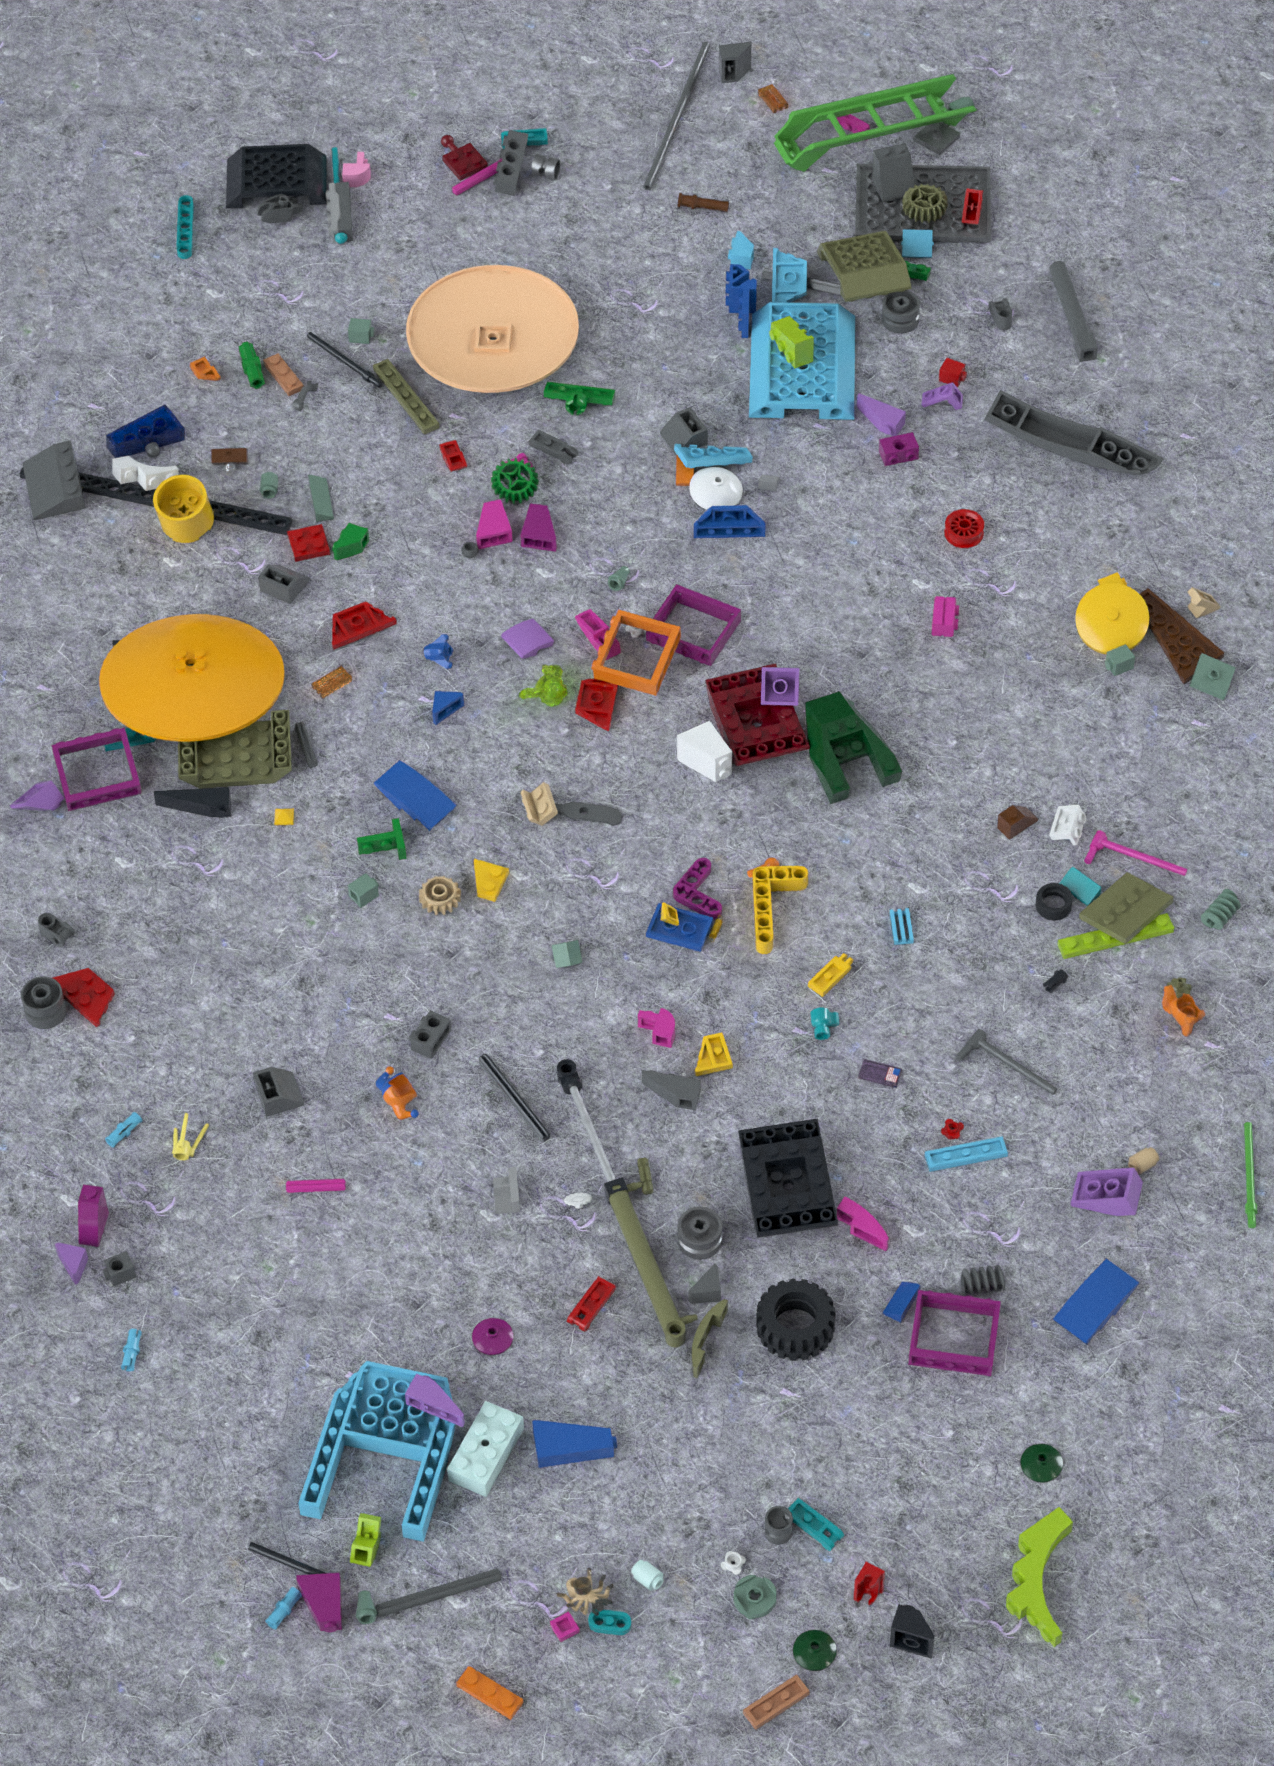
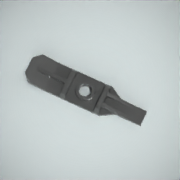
M579 802L555 803L558 814L565 815L570 819L603 822L615 826L620 824L622 817L618 809L609 806Z

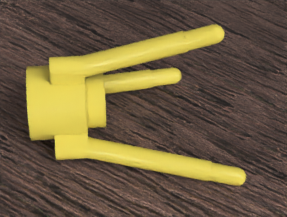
M188 1113L184 1115L180 1140L178 1141L177 1128H174L173 1157L183 1161L188 1160L189 1156H194L195 1149L209 1127V1124L206 1123L191 1147L190 1142L184 1140Z

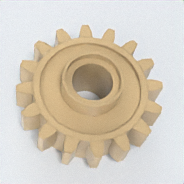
M435 876L432 879H427V882L422 884V889H419V902L422 903L423 909L427 908L428 913L435 911V915H438L439 912L445 915V911L453 912L452 907H458V902H461V890L458 888V883H454L452 878Z

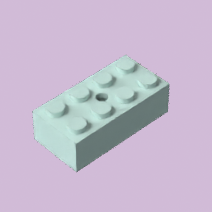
M485 1401L447 1468L448 1481L487 1497L524 1430L523 1416Z

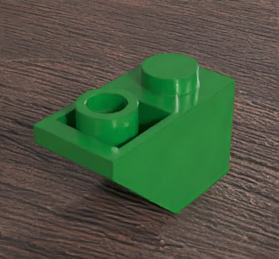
M348 523L346 528L342 529L339 539L332 546L334 559L341 560L362 553L369 542L368 529Z

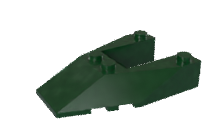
M840 691L805 702L807 739L810 746L809 758L830 804L848 799L850 787L840 764L865 756L869 757L882 787L900 782L902 769L894 753L874 727Z

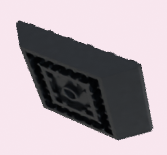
M818 1118L738 1130L743 1168L757 1238L838 1226ZM791 1183L794 1187L786 1190L783 1188V1185Z

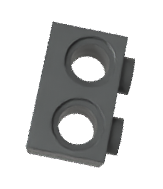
M430 1010L426 1016L422 1017L419 1027L416 1031H412L409 1037L411 1050L432 1059L451 1032V1020Z

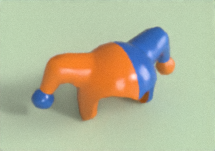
M388 1066L385 1072L376 1080V1087L382 1092L384 1101L392 1107L398 1119L417 1118L419 1115L418 1110L406 1111L405 1109L406 1104L417 1097L414 1087L403 1073H398L388 1078L389 1075L394 1073V1068Z

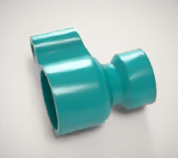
M823 1007L815 1008L810 1012L811 1024L815 1028V1039H828L830 1037V1029L828 1027H836L840 1024L839 1013L830 1012L829 1009Z

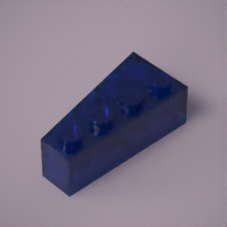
M164 404L107 434L106 446L114 458L131 456L145 452V446L149 443L155 442L160 448L184 441L185 428L167 405Z

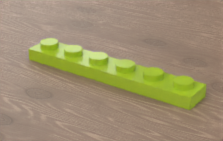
M1168 913L1158 915L1126 944L1173 933L1174 926ZM1101 930L1059 939L1057 942L1063 959L1125 945Z

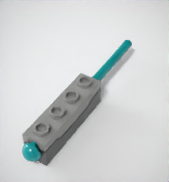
M333 147L331 153L334 183H329V190H326L327 201L330 200V202H327V211L331 212V214H327L328 224H331V226H328L329 236L333 238V243L344 244L345 242L353 241L349 182L340 183L338 148Z

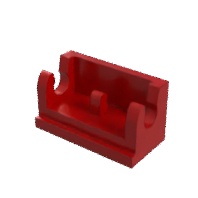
M866 1561L855 1579L853 1600L860 1602L864 1594H869L871 1598L868 1601V1605H872L878 1595L884 1591L885 1571Z

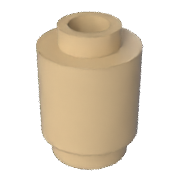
M1152 1147L1144 1148L1129 1157L1128 1166L1129 1168H1135L1140 1175L1157 1164L1159 1161L1158 1153Z

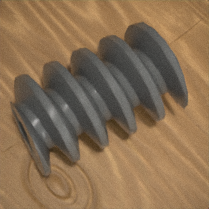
M996 1265L994 1270L991 1266H987L986 1271L983 1267H979L978 1272L975 1268H971L970 1273L966 1268L962 1270L960 1281L963 1295H965L966 1289H969L970 1294H973L974 1288H977L978 1293H981L982 1287H985L986 1291L989 1292L990 1286H993L994 1290L997 1291L998 1285H1001L1003 1291L1005 1290V1278L999 1265Z

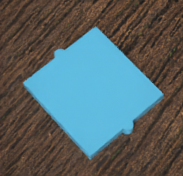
M903 229V241L901 242L902 257L932 258V246H934V242H932L933 230Z

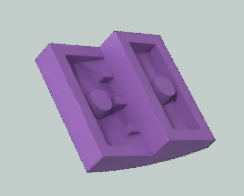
M533 618L509 628L501 635L522 659L536 656L538 650L552 647L554 640Z

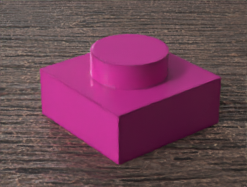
M569 1611L550 1621V1626L560 1642L580 1633V1629Z

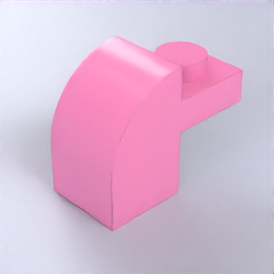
M357 152V163H343L342 178L343 182H349V187H360L371 178L370 163H368V159H365L364 152Z

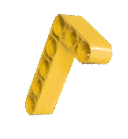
M765 866L754 869L752 885L755 945L758 953L769 954L773 950L771 892L801 891L806 889L808 886V870L804 866Z

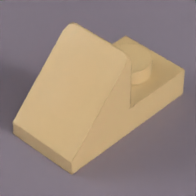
M1194 587L1187 592L1191 596V603L1188 605V608L1196 618L1221 608L1213 596Z

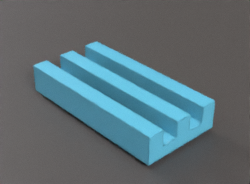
M905 908V911H901V909H897L895 912L893 909L890 910L894 945L914 943L909 908ZM902 916H905L909 939H906ZM895 917H898L901 940H898Z

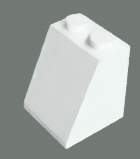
M710 721L677 735L678 761L714 782L726 779L732 775V751Z

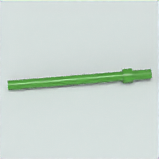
M1246 1122L1244 1123L1247 1192L1245 1213L1247 1214L1248 1227L1255 1228L1258 1211L1257 1204L1255 1203L1252 1123Z

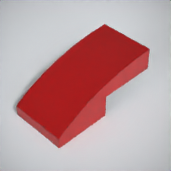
M456 440L439 444V449L450 472L467 468L464 455L460 451Z

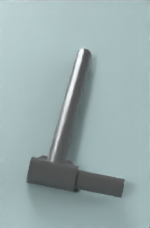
M978 1029L971 1036L966 1045L955 1056L956 1060L961 1062L971 1050L981 1047L1052 1095L1057 1091L1056 1087L986 1042V1033L981 1029Z

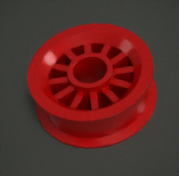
M959 509L953 511L945 520V538L951 545L958 548L974 547L983 539L984 520L980 514L973 510Z

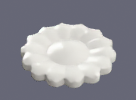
M574 1193L566 1196L564 1202L569 1206L572 1205L579 1209L583 1207V1204L591 1202L592 1197L588 1193Z

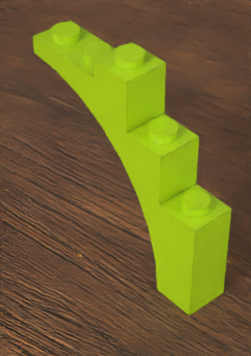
M1060 1507L1019 1534L1018 1547L1026 1556L1013 1564L1012 1577L1020 1586L1008 1593L1006 1598V1608L1009 1613L1016 1615L1019 1620L1026 1616L1029 1623L1040 1630L1043 1639L1046 1642H1050L1054 1647L1061 1643L1062 1631L1052 1619L1047 1608L1043 1593L1042 1576L1051 1553L1072 1532L1073 1521Z

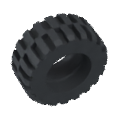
M796 1278L789 1279V1282L782 1280L778 1282L777 1286H770L768 1293L764 1292L762 1294L756 1312L757 1335L761 1338L762 1345L764 1347L768 1346V1351L772 1354L777 1353L779 1358L785 1359V1357H788L791 1361H796V1358L807 1360L810 1355L812 1357L819 1355V1350L824 1351L828 1347V1343L833 1339V1332H835L836 1311L833 1306V1300L828 1296V1292L824 1288L819 1289L818 1284L814 1282L810 1284L805 1279L796 1281ZM796 1309L809 1313L815 1321L807 1328L793 1330L781 1325L777 1318L785 1311Z

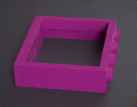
M676 584L653 619L665 622L677 603L728 622L710 651L681 639L676 648V653L702 664L712 666L741 622V609ZM646 630V641L665 647L668 636Z
M115 728L108 732H99L87 737H77L71 741H61L51 745L68 811L142 794L125 728ZM122 741L133 780L70 795L60 756Z
M918 1290L908 1365L991 1376L1001 1301L991 1300V1298H975L970 1295L959 1296L953 1293ZM923 1307L993 1316L987 1358L917 1348Z

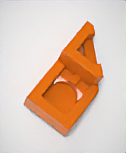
M205 356L190 363V368L198 379L221 380L215 367H211Z

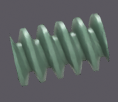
M1224 889L1201 915L1202 923L1209 928L1221 930L1228 920L1232 918V915L1241 908L1236 894L1229 889Z

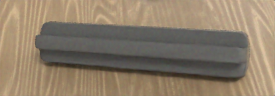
M304 722L296 723L295 730L309 768L316 767L318 765L317 758Z

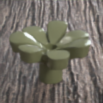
M1181 977L1173 978L1166 985H1172L1177 998L1182 997L1183 993L1190 995L1192 990L1191 984H1187L1186 979Z

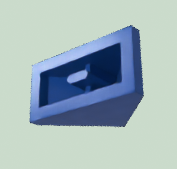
M435 691L432 710L433 723L435 725L464 706L463 693Z

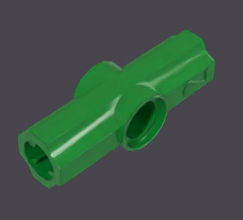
M248 341L242 342L238 348L244 374H247L250 387L259 389L265 384L259 356H256L253 343Z

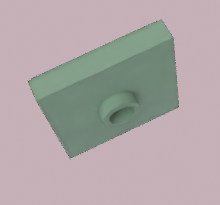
M1201 653L1189 686L1224 700L1236 667Z

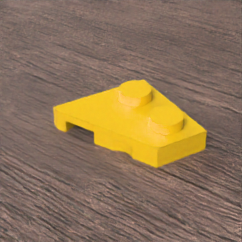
M474 859L477 897L496 902L509 874V868Z
M723 1033L703 1036L697 1067L695 1068V1076L732 1069L733 1063Z

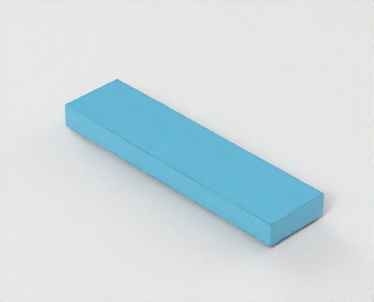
M1003 1136L925 1151L924 1156L929 1172L1008 1157V1152Z

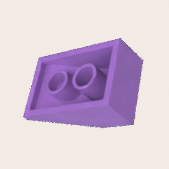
M1135 1168L1078 1172L1071 1206L1113 1216L1136 1215L1143 1182Z

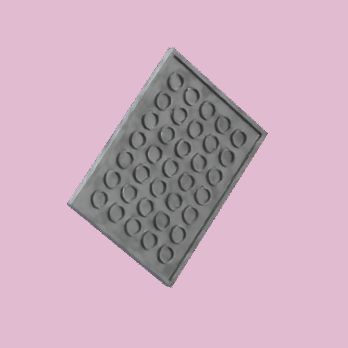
M857 164L855 236L887 231L892 240L903 241V229L933 230L932 241L991 242L990 167L912 165L914 185L920 186L922 183L923 185L929 184V186L935 185L936 188L940 187L941 191H945L948 199V208L941 219H936V222L931 220L929 223L927 221L922 223L919 220L915 222L914 218L910 219L909 216L905 215V211L902 208L903 198L882 202L872 181L873 164ZM966 188L983 190L982 210L978 225L962 223Z

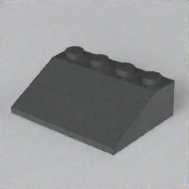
M71 440L53 444L23 462L33 520L86 508Z

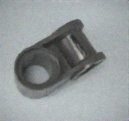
M1007 298L997 302L989 301V312L997 328L1000 330L1010 329L1012 326V310Z
M43 913L38 917L40 934L58 947H63L65 945L64 942L75 934V930L71 925L63 922L51 913Z

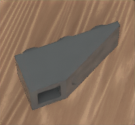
M642 1070V1084L675 1107L696 1111L701 1092V1080L693 1077L676 1076L675 1074L658 1073L653 1070Z

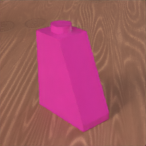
M501 499L483 503L476 534L477 547L479 549L512 542V529Z

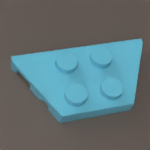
M773 248L772 302L790 303L807 295V261L796 258L790 253L780 252L778 248Z

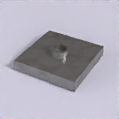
M938 122L926 125L914 136V142L941 155L960 137V132Z

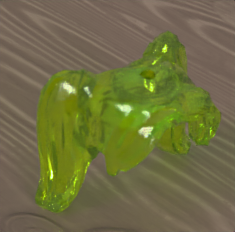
M544 664L541 671L545 675L540 677L534 689L525 688L519 692L518 696L522 700L539 697L546 706L554 707L559 705L563 698L568 695V690L561 678L562 668L559 665L547 666Z

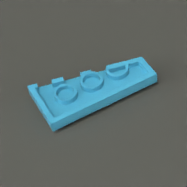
M675 444L674 451L685 467L688 468L711 467L713 465L727 466L729 464L743 465L745 463H752L753 459L749 450L743 447L724 446L723 449H719L715 446H707V449L697 448V445H690L689 448L681 447V444Z

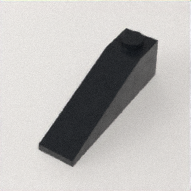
M229 787L154 791L156 806L212 818L231 817Z

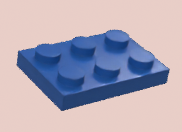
M658 903L646 931V937L701 952L713 924V917L674 907L677 909L679 925L675 926L661 921L662 904Z

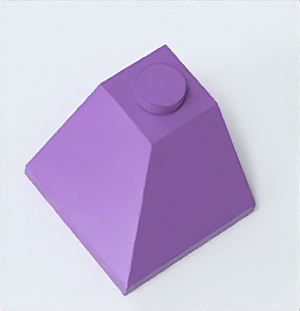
M52 780L39 782L14 801L10 807L12 809L54 811L61 805L60 802L64 799V796Z

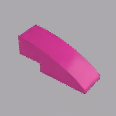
M588 609L576 615L575 619L587 639L598 652L600 645L604 644V636L609 627L591 609ZM616 638L606 660L621 653L620 643Z
M844 1196L837 1207V1219L851 1226L850 1234L887 1251L889 1237L882 1226L866 1209Z

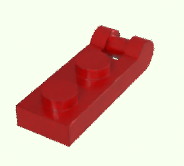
M598 1276L569 1314L567 1323L579 1326L581 1331L586 1332L591 1322L616 1290V1286ZM579 1315H585L584 1319H581Z

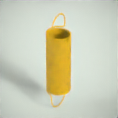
M721 919L715 920L709 934V939L717 937L723 923Z

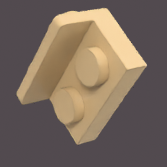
M543 782L531 793L525 790L520 792L522 802L527 811V818L532 823L543 826L558 814L549 784Z

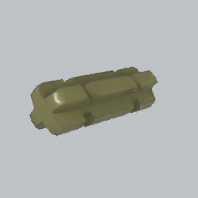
M646 1157L639 1158L637 1164L642 1192L644 1195L652 1194L653 1184L648 1159Z

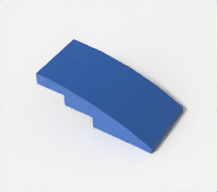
M401 760L373 783L399 810L403 809L414 821L418 819L429 831L457 806L428 779Z
M1105 1259L1068 1299L1053 1320L1087 1345L1096 1332L1104 1327L1111 1316L1116 1315L1139 1285V1282L1111 1261Z

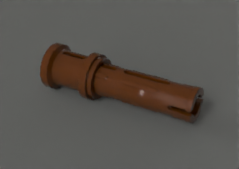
M680 192L677 207H691L693 210L704 208L728 212L729 201L700 198L696 194L691 196Z

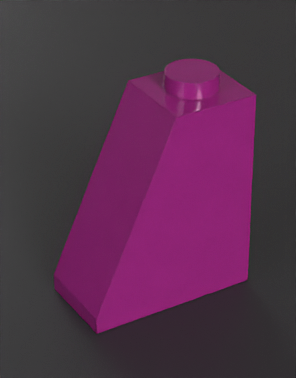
M530 503L520 535L521 547L552 552L557 551L556 535L548 506Z
M85 1184L82 1186L78 1200V1242L80 1245L99 1247L109 1215L103 1187Z
M340 1573L296 1575L298 1590L302 1593V1597L320 1631L331 1633L342 1630Z

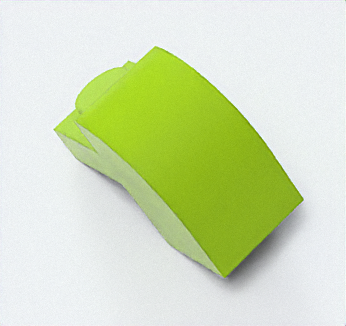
M360 1513L357 1535L351 1547L350 1563L371 1567L376 1558L381 1540V1517Z

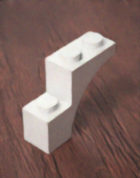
M130 456L112 459V474L120 484L138 481L145 491L157 489L167 478L179 475L177 466H149L133 460Z

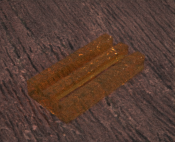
M773 84L758 89V95L773 113H776L777 110L782 111L783 107L785 109L788 108L787 101Z
M340 666L311 683V685L323 699L350 683L352 676Z

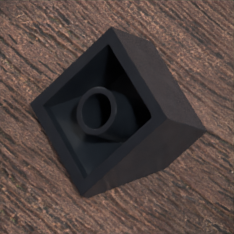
M898 1604L891 1626L890 1647L932 1659L935 1635L922 1613L913 1606Z

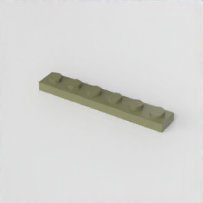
M389 359L373 365L374 372L424 435L440 428L439 422Z

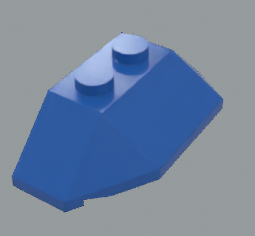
M748 505L711 506L694 523V538L765 537L766 524Z

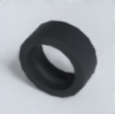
M1046 884L1037 892L1036 910L1047 920H1062L1071 912L1073 896L1071 891L1062 884ZM1054 895L1061 897L1066 903L1062 907L1051 908L1043 903V899Z

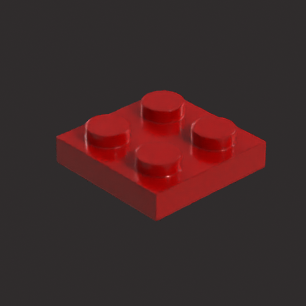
M322 524L287 531L295 562L330 555Z

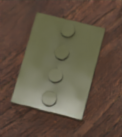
M1126 872L1081 911L1079 919L1126 944L1173 903V896Z

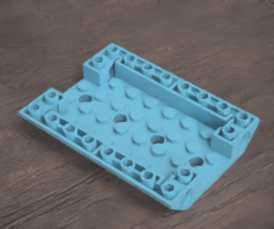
M769 302L753 313L749 418H784V409H819V419L854 420L855 315L837 303ZM790 316L799 324V329H805L807 336L812 335L814 337L813 362L801 366L806 367V369L802 370L799 367L794 369L792 364L787 362L784 353L779 351L777 343L769 335L771 322ZM804 392V393H806V394H805V395H799L798 393Z

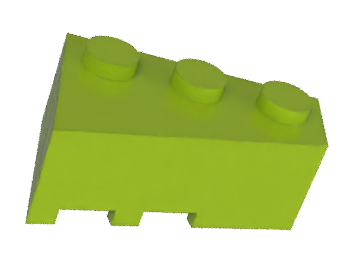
M790 316L771 322L769 335L777 343L779 351L784 353L787 362L791 363L795 369L813 362L814 337L812 335L807 336V331L799 329V324Z

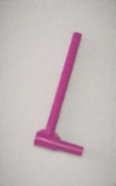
M1101 830L1096 832L1084 859L1086 864H1091L1096 852L1105 847L1186 876L1188 870L1108 841L1106 833Z

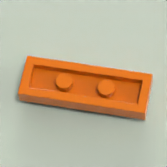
M470 1666L467 1667L456 1682L458 1688L510 1720L523 1704L521 1697Z

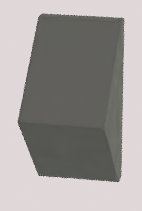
M716 1264L688 1291V1300L691 1304L721 1301L719 1272Z

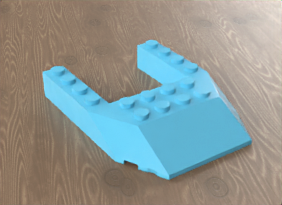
M366 1361L359 1371L354 1373L349 1378V1381L334 1393L298 1503L300 1515L316 1519L322 1518L345 1446L420 1461L421 1464L403 1519L402 1532L404 1538L424 1542L447 1468L456 1424L407 1405L405 1393L416 1374L421 1376L427 1375L436 1381L452 1400L448 1378Z

